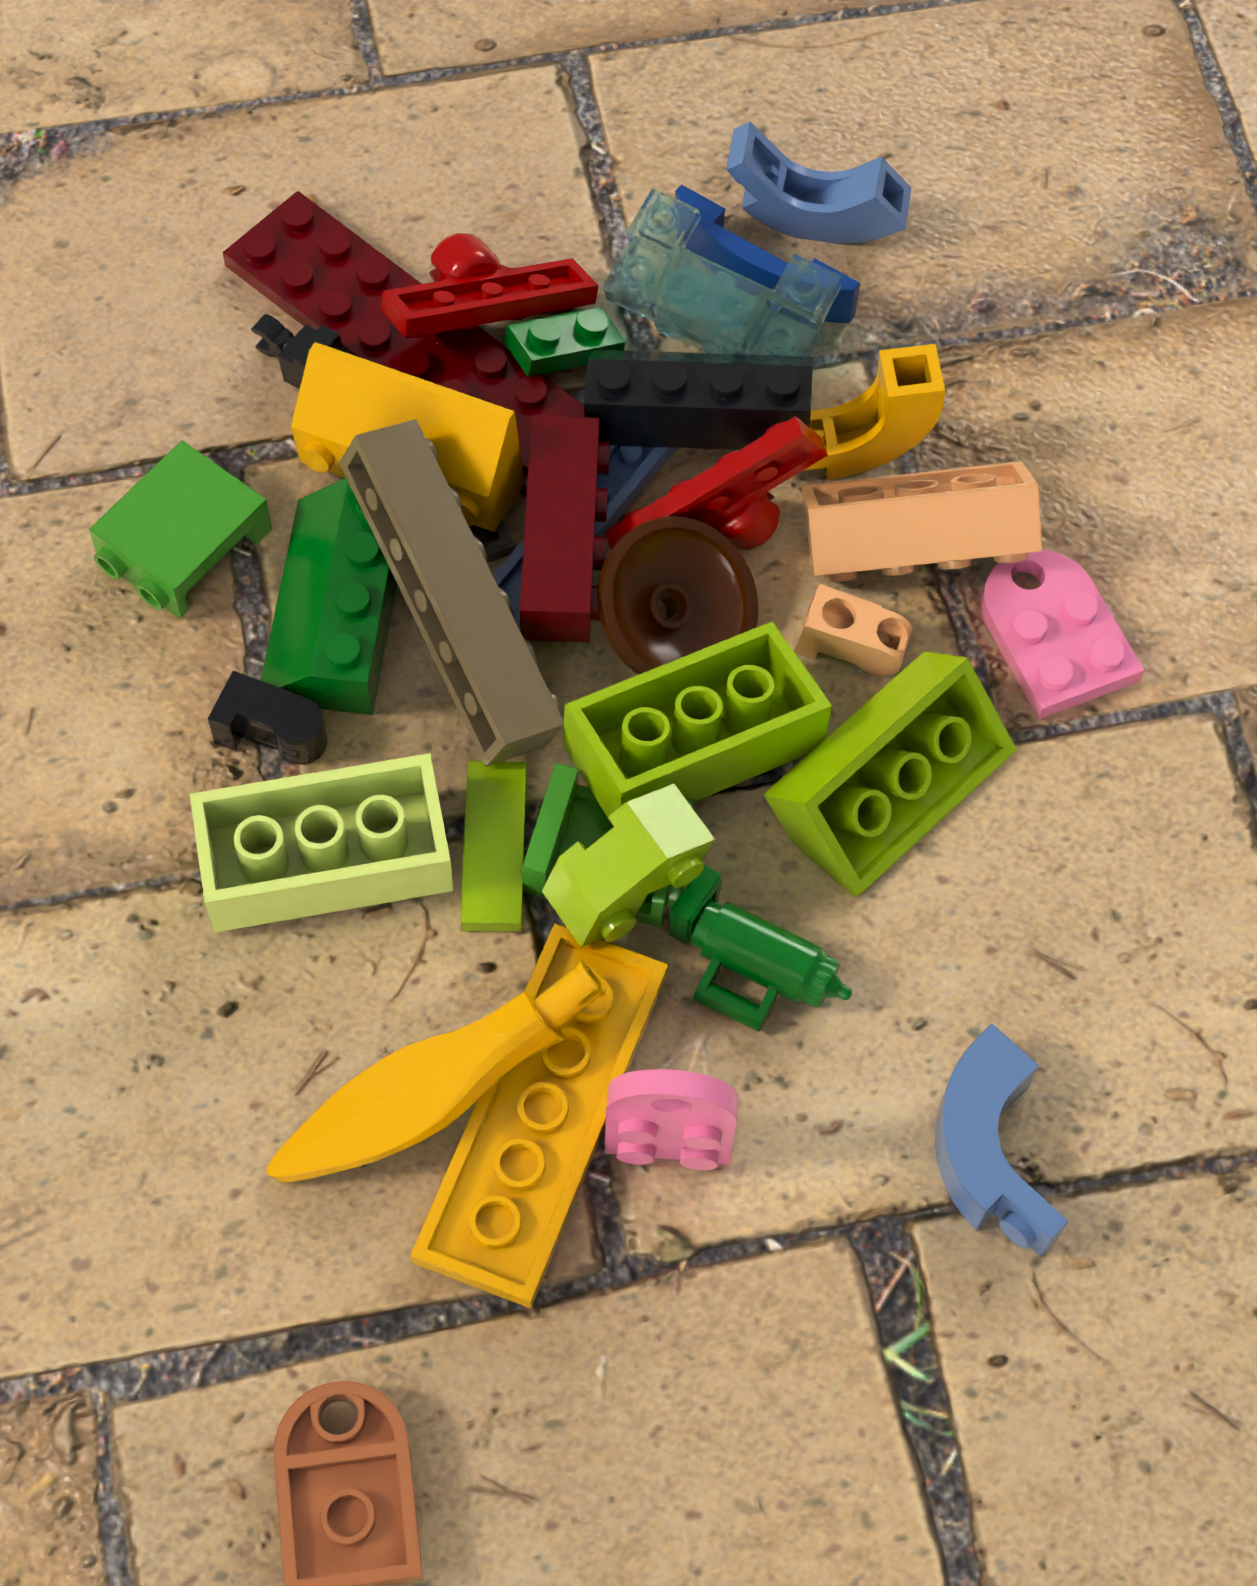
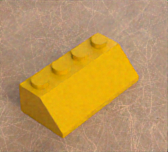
M314 342L309 349L291 424L300 462L316 472H329L346 478L339 462L355 435L416 419L425 438H428L435 446L438 455V465L449 487L453 488L460 497L463 516L468 526L476 525L495 532L525 484L515 411Z

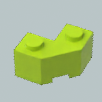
M675 784L627 801L608 816L614 827L589 848L586 849L578 841L559 856L542 889V893L581 948L603 938L606 942L620 939L636 925L637 920L635 916L649 893L671 884L674 888L683 887L692 882L703 871L704 865L702 862L716 839Z

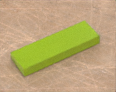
M467 761L461 931L522 932V866L524 863L526 762L502 761L485 767L483 761Z

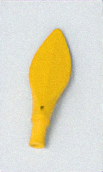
M580 961L576 964L575 968L537 998L523 991L478 1021L460 1029L407 1045L386 1056L350 1080L325 1101L277 1151L267 1167L266 1174L283 1183L311 1179L381 1160L427 1139L454 1122L517 1064L565 1040L560 1027L599 996L602 997L607 993L604 984L589 965H586L584 961Z

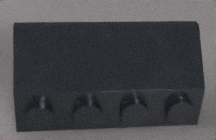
M595 349L587 362L584 416L599 418V441H610V445L740 450L762 437L771 426L788 421L795 416L810 428L813 357Z

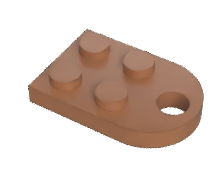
M335 1381L309 1390L300 1396L286 1411L278 1426L274 1440V1467L284 1586H388L423 1581L410 1444L401 1414L384 1394L362 1383ZM346 1401L354 1405L358 1410V1418L354 1427L340 1435L326 1432L320 1425L323 1410L333 1402Z

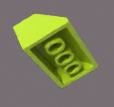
M924 651L763 795L789 839L850 895L858 897L1017 749L967 657Z

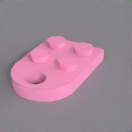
M1042 550L1040 552L1027 553L1028 558L1024 561L998 563L993 568L987 578L982 595V616L987 629L1038 720L1140 682L1144 673L1141 663L1093 581L1078 563L1060 553ZM1022 572L1030 573L1040 581L1041 586L1032 590L1023 589L1014 583L1012 576Z
M647 1069L619 1075L611 1080L608 1086L604 1154H614L618 1160L635 1165L650 1164L654 1162V1158L680 1160V1164L683 1167L693 1170H712L718 1164L730 1165L737 1124L738 1093L732 1086L719 1079L689 1071Z

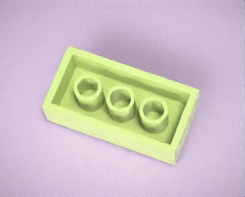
M430 753L189 794L204 902L214 933L454 891L451 860Z

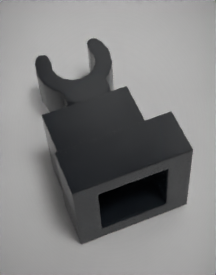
M264 314L251 328L253 333L262 337L255 346L256 349L269 357H278L284 381L298 389L301 386L309 349L314 342L343 351L340 334L324 325H321L318 330L305 325L294 337L293 333L285 328L277 319Z

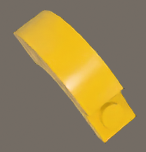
M936 344L879 350L877 376L864 393L842 405L812 410L810 429L821 437L828 456L805 470L825 468L827 480L847 477L882 466L905 454L921 442L937 423L944 404L945 387Z

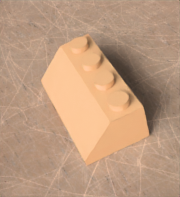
M1022 461L801 486L812 570L814 576L824 575L826 581H849L858 577V571L881 569V574L904 575L915 571L914 565L937 563V567L940 569H960L970 566L971 559L993 557V560L998 563H1015L1026 560L1028 558L1027 553L1042 551L1038 483Z

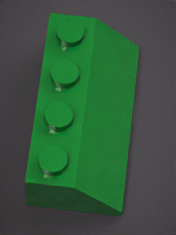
M343 478L298 500L261 681L309 698L317 703L320 709L373 715L397 582L347 478Z

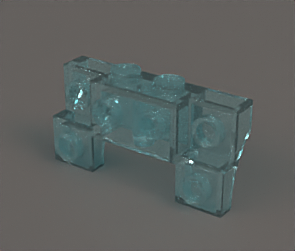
M652 188L626 232L628 244L603 285L606 299L653 321L655 327L670 338L682 340L684 336L701 344V348L705 353L810 357L822 324L843 285L842 276L793 254L775 288L772 290L685 249L701 219L699 209Z

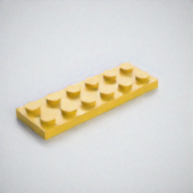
M554 923L525 991L534 998H537L575 968L578 962L584 961L600 978L607 993L602 997L599 996L560 1027L565 1040L517 1064L477 1100L410 1255L411 1263L530 1309L605 1129L609 1083L615 1077L628 1072L668 974L667 963L603 940H598L581 948L568 928Z

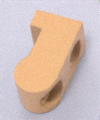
M818 584L807 610L794 652L815 659L819 652L853 663L861 670L870 674L890 676L897 674L901 669L913 627L905 617L882 608V605Z

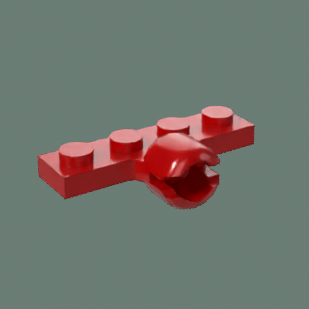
M456 233L447 236L432 252L431 263L436 269L431 270L429 275L434 282L382 291L381 311L405 339L412 337L425 338L439 332L456 329H474L483 324L505 320L517 321L525 319L527 316L554 311L567 312L575 307L596 304L599 285L573 258L509 268L499 262L495 253L481 238L469 233Z
M796 416L788 421L771 426L762 437L739 451L725 454L717 461L716 465L691 480H685L674 485L668 494L645 508L636 509L628 513L622 522L605 531L610 548L612 549L623 535L638 525L652 519L667 516L687 517L704 522L726 536L738 550H750L763 545L774 534L780 517L779 506L771 501L775 497L769 491L828 456L821 437Z

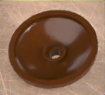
M680 516L660 517L644 522L631 529L618 540L603 564L597 591L598 611L602 628L615 653L637 675L757 627L758 596L750 568L735 545L721 532L704 522ZM657 601H661L666 606V618H662L658 614L656 609Z

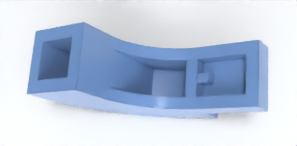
M751 122L734 128L726 170L737 183L745 188L742 209L762 224L795 238L834 244H852L876 240L906 229L912 188L882 156L844 171H818L791 161Z
M991 1024L966 1049L949 1079L937 1114L935 1127L937 1163L942 1180L953 1203L976 1231L994 1214L1000 1219L999 1226L1014 1244L1023 1249L1030 1247L1042 1257L1059 1239L1068 1220L1012 1169L1002 1152L998 1135L1000 1116L1029 1088L1039 1065L998 1028Z

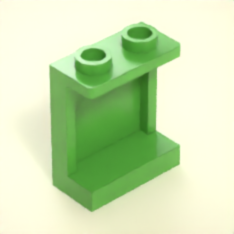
M183 440L89 528L96 551L94 560L98 566L111 578L119 580L123 577L133 584L141 598L152 608L159 611L166 608L178 618H181L189 610L185 598L187 592L244 535L258 544L272 530L266 498Z
M555 763L522 866L524 893L546 898L542 893V889L559 856L578 841L586 849L613 828V825L589 787L578 785V768ZM685 797V799L693 808L694 799ZM671 884L649 893L637 912L635 919L638 922L662 928L667 908L673 907L683 893L685 886L674 888Z

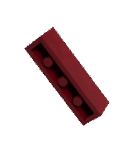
M531 415L520 596V632L526 640L590 643L591 620L600 621L597 597L598 586H592L593 571H601L605 562L606 537L595 536V522L606 523L608 488H597V475L609 474L610 441H599V418Z

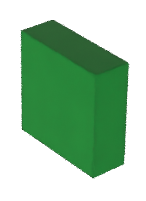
M703 864L704 869L700 875L688 884L670 910L668 935L685 945L688 942L690 943L696 924L710 901L718 903L720 898L721 874Z

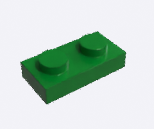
M602 307L508 324L503 340L527 377L585 366L589 356L595 349L624 350L626 345L625 339Z

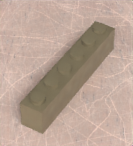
M416 419L355 435L339 464L485 767L545 747L564 727L561 704L555 693L548 689L537 667L534 648L528 640L523 638L512 616V607L508 595L503 589L498 587L487 565V555L484 546L479 539L473 536L463 516L459 495L453 488L449 487L438 465V455L435 446L428 438H425Z

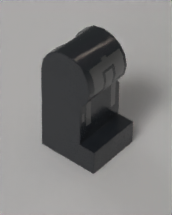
M234 670L208 717L215 744L236 751L241 739L245 738L261 745L278 749L284 759L295 764H307L317 760L326 750L328 742L322 710L317 703L309 698Z

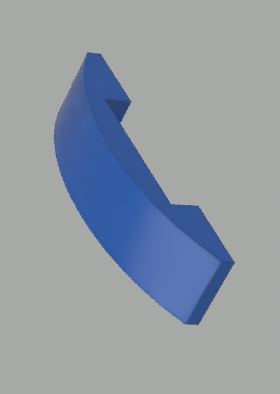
M682 184L675 191L674 227L699 262L724 283L761 304L794 316L834 323H850L855 317L860 288L858 281L816 258L802 272L725 229L724 207Z

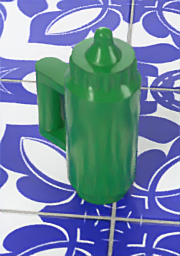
M710 901L701 914L693 931L690 944L701 949V956L710 960V963L694 993L693 1000L759 1032L778 995L795 1003L805 1002L813 1007H820L826 998L838 997L842 1000L851 998L852 989L843 984L838 976L841 963L837 959L828 956L822 947L730 902H726L722 906L714 901ZM721 967L767 988L768 990L761 1004L758 1005L715 984L714 981Z

